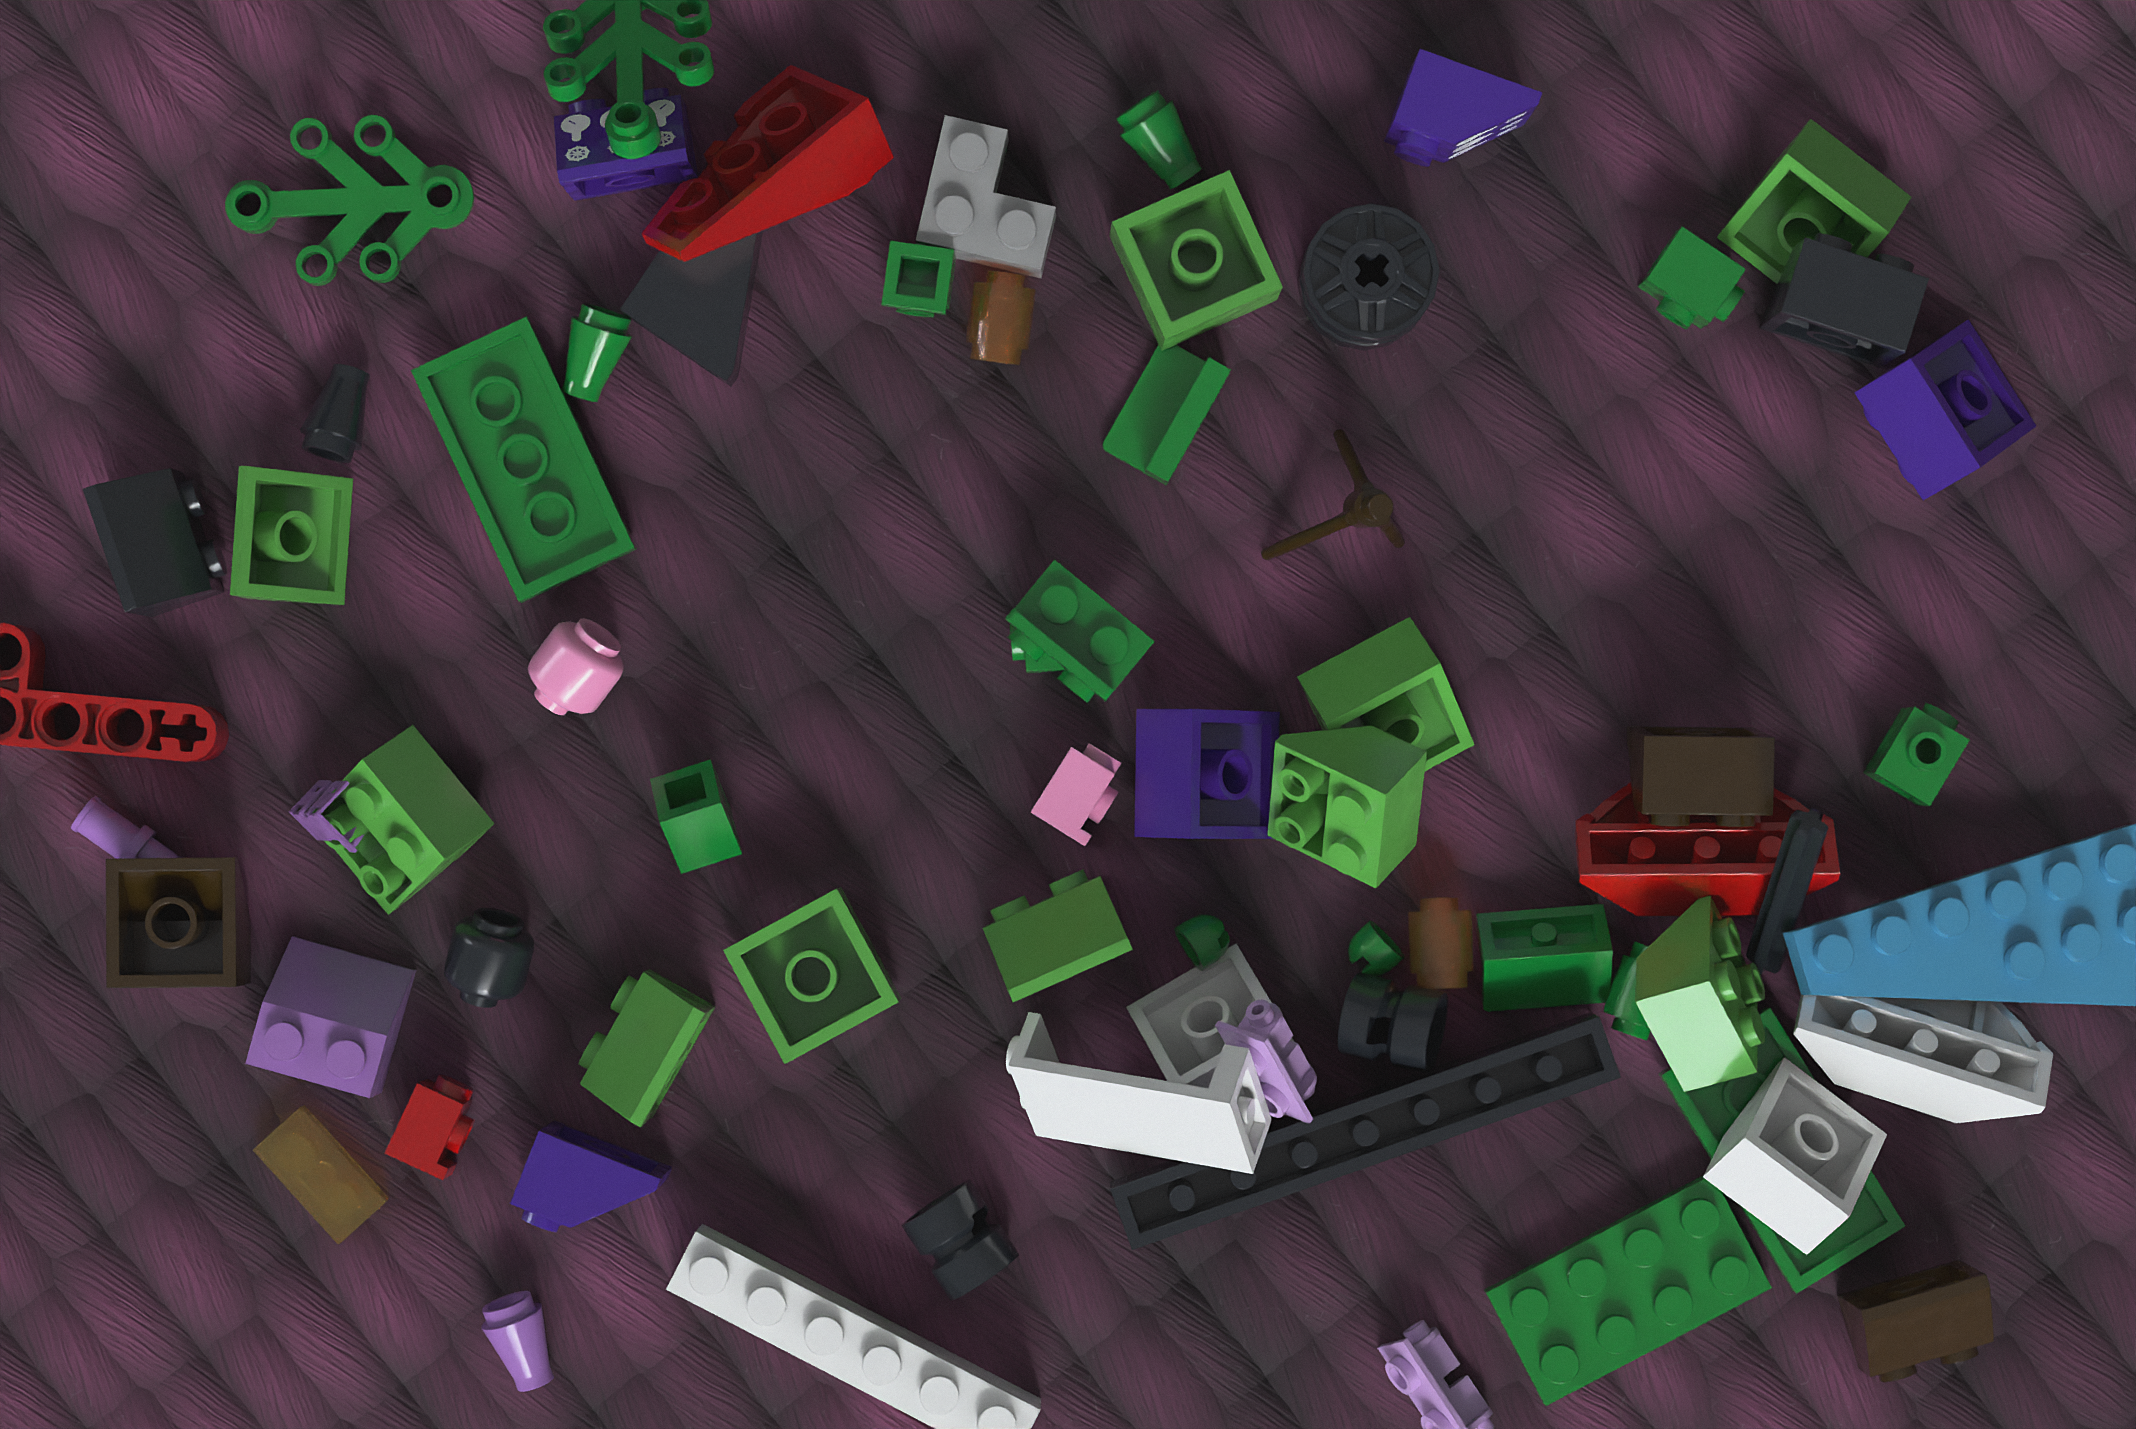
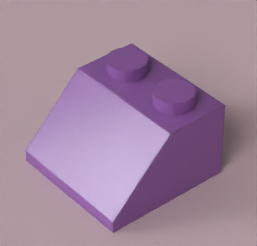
M292 936L263 999L245 1064L367 1098L382 1093L416 970Z

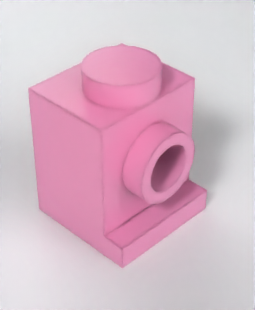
M1090 743L1083 753L1071 747L1031 813L1083 846H1086L1092 835L1081 828L1087 818L1099 824L1114 801L1118 791L1110 787L1109 783L1121 763Z

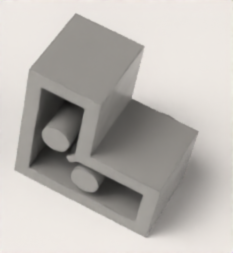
M945 115L916 243L918 245L954 249L956 259L1042 279L1056 219V207L997 193L1009 142L1007 129Z

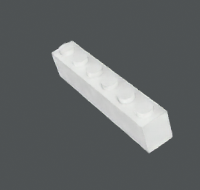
M704 1224L695 1232L666 1290L935 1429H1031L1041 1410V1398Z

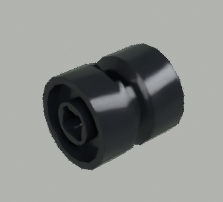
M1357 973L1350 983L1342 1008L1338 1031V1049L1340 1053L1371 1061H1376L1383 1054H1388L1393 1066L1423 1073L1431 1072L1436 1063L1444 1037L1448 1013L1447 993L1413 984L1409 985L1403 992L1397 990L1394 980ZM1387 1017L1391 1018L1390 1023L1386 1022Z
M970 1179L942 1194L901 1225L920 1255H932L936 1260L931 1272L951 1301L978 1287L1019 1256V1252L1001 1225L988 1224L985 1220L989 1207Z

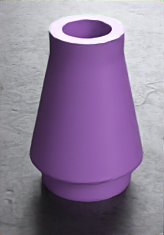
M519 1291L497 1298L482 1308L485 1322L481 1325V1329L513 1377L517 1390L519 1392L530 1391L553 1380L554 1375L549 1363L542 1304L534 1303L530 1291Z

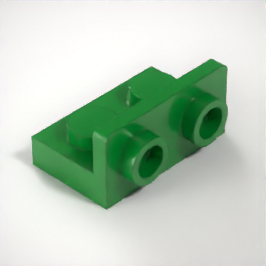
M1055 559L1018 605L1005 617V620L1014 627V630L1007 638L1036 662L1046 653L1060 664L1065 670L1057 679L1086 703L1090 701L1094 694L1106 702L1155 642Z

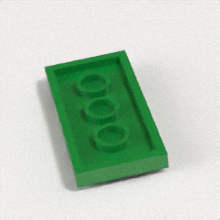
M527 316L411 370L518 602L523 603L637 549L571 406L562 391V387L535 329Z
M1769 1007L1758 1011L1764 1027L1765 1042L1758 1045L1757 1073L1686 1092L1683 1091L1670 1066L1658 1073L1711 1160L1725 1133L1775 1066L1784 1057L1814 1079ZM1872 1171L1868 1175L1850 1217L1807 1255L1740 1205L1790 1288L1796 1294L1905 1227V1224Z
M1704 1175L1484 1289L1545 1406L1772 1288L1722 1191L1703 1178Z

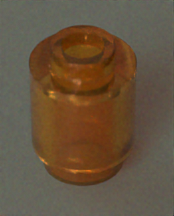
M987 271L986 283L973 282L966 342L972 343L970 359L1012 365L1021 364L1022 350H1029L1036 296L1035 289L1024 288L1025 275Z
M1458 897L1420 898V911H1408L1410 973H1416L1417 986L1431 989L1468 987V971H1474L1472 909H1459Z

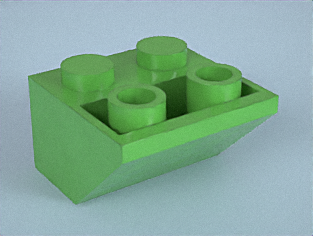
M414 725L363 758L342 780L348 781L350 784L321 813L343 836L356 827L349 842L364 834L359 844L355 847L358 850L356 853L349 852L338 840L324 842L339 854L358 877L364 890L377 900L388 915L398 909L462 856L495 824Z
M1374 726L1281 735L1275 741L1268 836L1376 889L1416 846L1427 751Z
M1711 895L1699 898L1637 957L1635 1002L1684 1092L1757 1073L1758 1045L1765 1042L1764 1027L1758 1013V1001L1765 999L1763 980L1754 963H1745L1741 955L1739 933L1733 920L1730 917L1724 919L1721 917Z

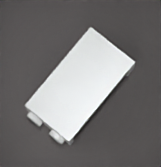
M1028 1013L1020 1036L1015 1035L1007 1049L1006 1068L1013 1077L1020 1095L1021 1106L1026 1109L1036 1136L1251 1174L1255 1170L1272 1119L1249 1048L1224 1044L1209 1088L1059 1063L1043 1018L1038 1013Z

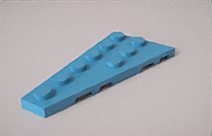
M2136 824L2120 826L1784 932V939L1801 995L2136 1006Z

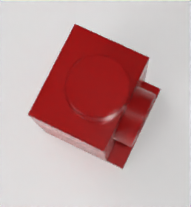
M441 1074L438 1075L436 1082L429 1079L418 1082L385 1154L441 1180L451 1176L457 1162L446 1157L449 1150L456 1154L460 1153L472 1130L475 1119L467 1116L466 1113L473 1101L470 1098L474 1090L460 1081Z

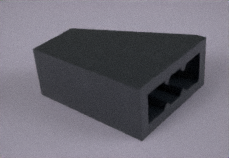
M763 230L686 262L663 251H659L620 310L638 325L732 387L739 377Z

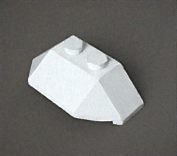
M1800 996L1793 1034L1836 1085L1954 1123L2039 1114L2046 1107L2053 1052L2041 1041L2036 1043L2022 1022L2001 1002Z

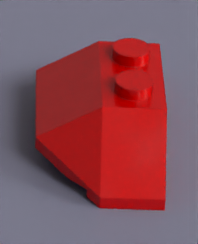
M1630 782L1604 800L1590 814L1586 813L1575 821L1574 830L1579 883L1636 916H1681L1697 899L1710 895L1721 916L1759 915L1790 816L1795 810L1807 813L1810 810L1796 799L1774 788L1773 816L1755 815V826L1715 825V815H1690V825L1688 826L1652 825L1651 814H1642L1634 808ZM1824 814L1821 821L1828 826V831L1806 896L1837 882L1840 877L1834 821Z

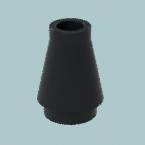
M333 364L329 379L300 428V432L305 435L302 449L315 456L335 462L350 463L352 461L354 451L362 449L366 391L370 375L367 372L345 364Z

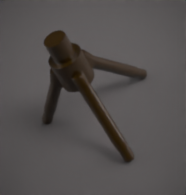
M1337 429L1333 434L1339 452L1354 482V491L1346 497L1343 503V512L1264 548L1261 551V556L1264 560L1284 555L1349 526L1356 528L1379 527L1394 547L1401 548L1404 546L1405 539L1390 517L1393 512L1392 500L1385 492L1374 488L1366 476L1344 430Z

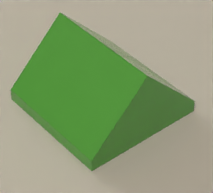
M239 466L230 595L257 600L344 605L353 478Z

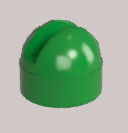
M1200 914L1189 918L1174 928L1176 937L1184 952L1200 971L1217 962L1227 951L1230 939L1228 932L1224 930L1223 922L1219 918Z
M1373 921L1367 922L1349 943L1348 956L1351 964L1355 963L1362 956L1369 962L1361 971L1364 974L1377 977L1383 976L1405 958L1403 952L1393 939Z

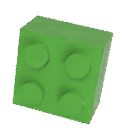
M1230 170L1112 221L1110 239L1161 351L1276 301L1283 288Z
M842 887L827 893L723 950L784 1064L897 1004L902 999Z

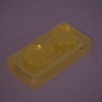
M305 1105L298 1108L253 1149L257 1156L338 1245L390 1200Z

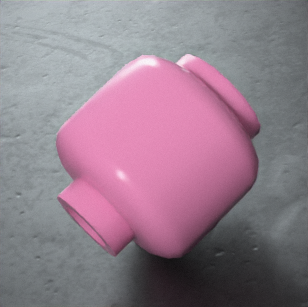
M583 618L577 623L571 621L558 623L533 655L528 665L530 678L537 687L534 691L535 698L545 708L558 715H565L567 711L579 714L594 712L622 675L624 665L619 655L622 648L619 641L604 627L589 619Z

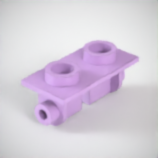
M1256 1000L1247 1007L1246 1016L1237 1027L1218 1021L1215 1027L1226 1045L1249 1048L1270 1115L1276 1118L1287 1115L1310 1124L1313 1117L1306 1107L1304 1100L1309 1099L1314 1094L1317 1076L1299 1044L1290 1041L1293 1034L1280 1008L1266 1000Z
M1420 1320L1403 1332L1405 1339L1385 1343L1377 1348L1387 1362L1385 1370L1390 1381L1399 1391L1409 1395L1421 1413L1423 1429H1494L1495 1426L1489 1419L1493 1412L1468 1375L1460 1377L1450 1386L1444 1380V1377L1458 1367L1460 1363L1437 1327L1429 1328L1424 1320Z

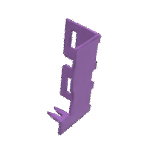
M318 780L291 808L289 813L316 840H338L349 852L356 853L358 850L355 847L359 844L364 834L349 842L356 827L343 836L321 815L350 783L348 781L332 782L331 780Z

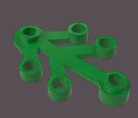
M586 0L574 11L563 9L551 13L544 20L543 29L549 48L561 54L578 50L585 42V34L613 11H615V23L575 59L568 57L558 58L546 66L544 79L549 95L559 102H570L579 98L585 92L586 84L616 58L617 103L612 106L605 120V129L610 147L616 155L626 159H638L649 155L658 147L661 133L654 110L645 105L643 53L675 72L678 81L686 86H699L708 82L714 74V65L710 50L705 44L688 42L681 45L642 21V11L648 8L672 21L676 32L680 36L696 38L707 33L712 26V17L707 0ZM691 14H698L697 16L692 18H685L686 16ZM563 30H570L566 33L558 34ZM692 62H700L695 66H686ZM564 78H571L570 80L565 82H558Z
M369 115L363 117L355 126L354 139L356 144L368 155L382 156L410 184L382 187L332 141L331 132L321 121L314 118H304L299 120L291 130L290 141L293 148L303 157L318 161L346 188L273 191L260 181L245 180L231 188L226 197L225 210L229 220L235 226L251 234H260L270 230L278 218L346 215L319 245H311L302 249L296 258L295 265L298 275L304 281L314 286L326 285L334 279L338 269L337 265L385 213L410 212L385 243H372L366 246L360 255L359 264L362 272L374 282L387 283L399 274L401 261L432 228L451 229L460 225L468 218L473 209L475 198L469 179L460 170L452 166L437 165L428 168L396 138L395 131L387 120L378 115ZM373 125L383 126L386 132L384 141L375 147L367 146L364 140L366 130ZM309 128H318L322 134L321 143L314 149H304L301 145L303 132ZM446 185L452 190L450 203L440 208L433 206L430 201L432 190L437 186ZM248 194L258 195L261 201L259 211L252 216H244L240 211V202ZM381 251L389 253L391 257L390 268L382 274L373 273L369 265L371 257ZM317 254L324 255L327 260L326 271L318 277L309 276L306 270V263L309 258Z

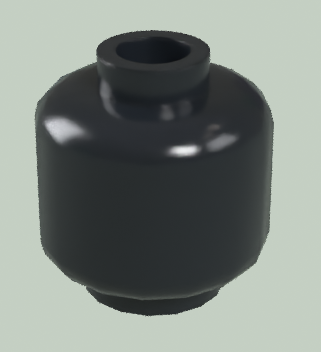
M478 908L474 911L473 916H467L455 924L444 965V976L453 987L461 991L460 998L464 1002L478 1007L491 1008L497 1005L498 1000L512 999L523 991L534 952V939L523 928L524 921L517 915L496 908Z

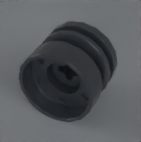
M1370 203L1346 208L1322 224L1303 256L1297 286L1302 310L1318 333L1338 346L1366 351L1390 346L1412 331L1435 297L1440 270L1435 246L1419 222L1397 208ZM1360 261L1367 267L1375 261L1380 263L1384 270L1379 279L1384 286L1380 288L1374 282L1367 284L1365 287L1360 286L1356 278L1361 270L1356 263Z

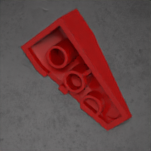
M793 65L788 66L742 104L734 115L738 127L726 142L713 141L703 154L708 165L698 178L680 183L641 234L646 244L686 262L849 196L853 191L870 182L874 174L894 158L869 98Z

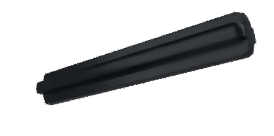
M1813 807L1808 813L1795 810L1790 816L1745 955L1748 960L1757 966L1761 975L1765 970L1775 974L1782 968L1788 950L1783 933L1795 929L1828 831V826L1821 821L1823 813Z

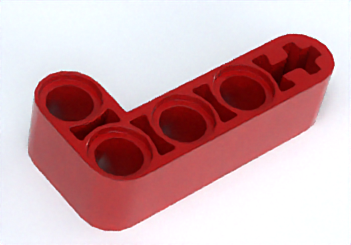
M0 623V642L5 637L13 635L22 646V656L15 667L6 670L0 664V700L6 698L13 704L16 710V720L12 728L4 734L0 733V745L183 762L210 761L219 756L226 748L229 739L228 724L223 715L212 707L197 704L42 691L46 654L45 645L40 635L29 627ZM70 704L77 710L80 716V726L75 735L66 740L57 733L54 719L61 707ZM132 709L140 714L144 722V731L138 742L130 746L121 740L117 725L121 716ZM196 721V726L206 728L207 730L205 741H195L194 745L192 740L164 737L166 724L191 726Z

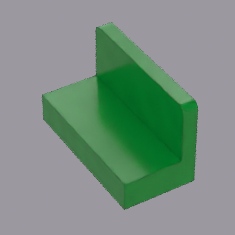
M1158 345L1104 440L1103 450L1167 486L1227 380L1231 369L1210 357L1207 361H1204L1178 345L1161 351Z
M1604 904L1476 914V933L1482 963V1003L1485 1011L1606 1003L1611 989L1613 949Z

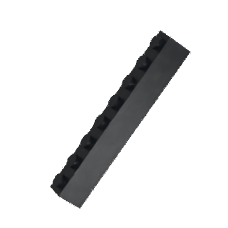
M1589 1012L1433 1067L1429 1073L1419 1072L1311 1110L1309 1112L1313 1120L1310 1124L1292 1117L1269 1126L1253 1174L1169 1160L1110 1181V1189L1131 1249L1134 1250L1621 1078L1600 1016Z

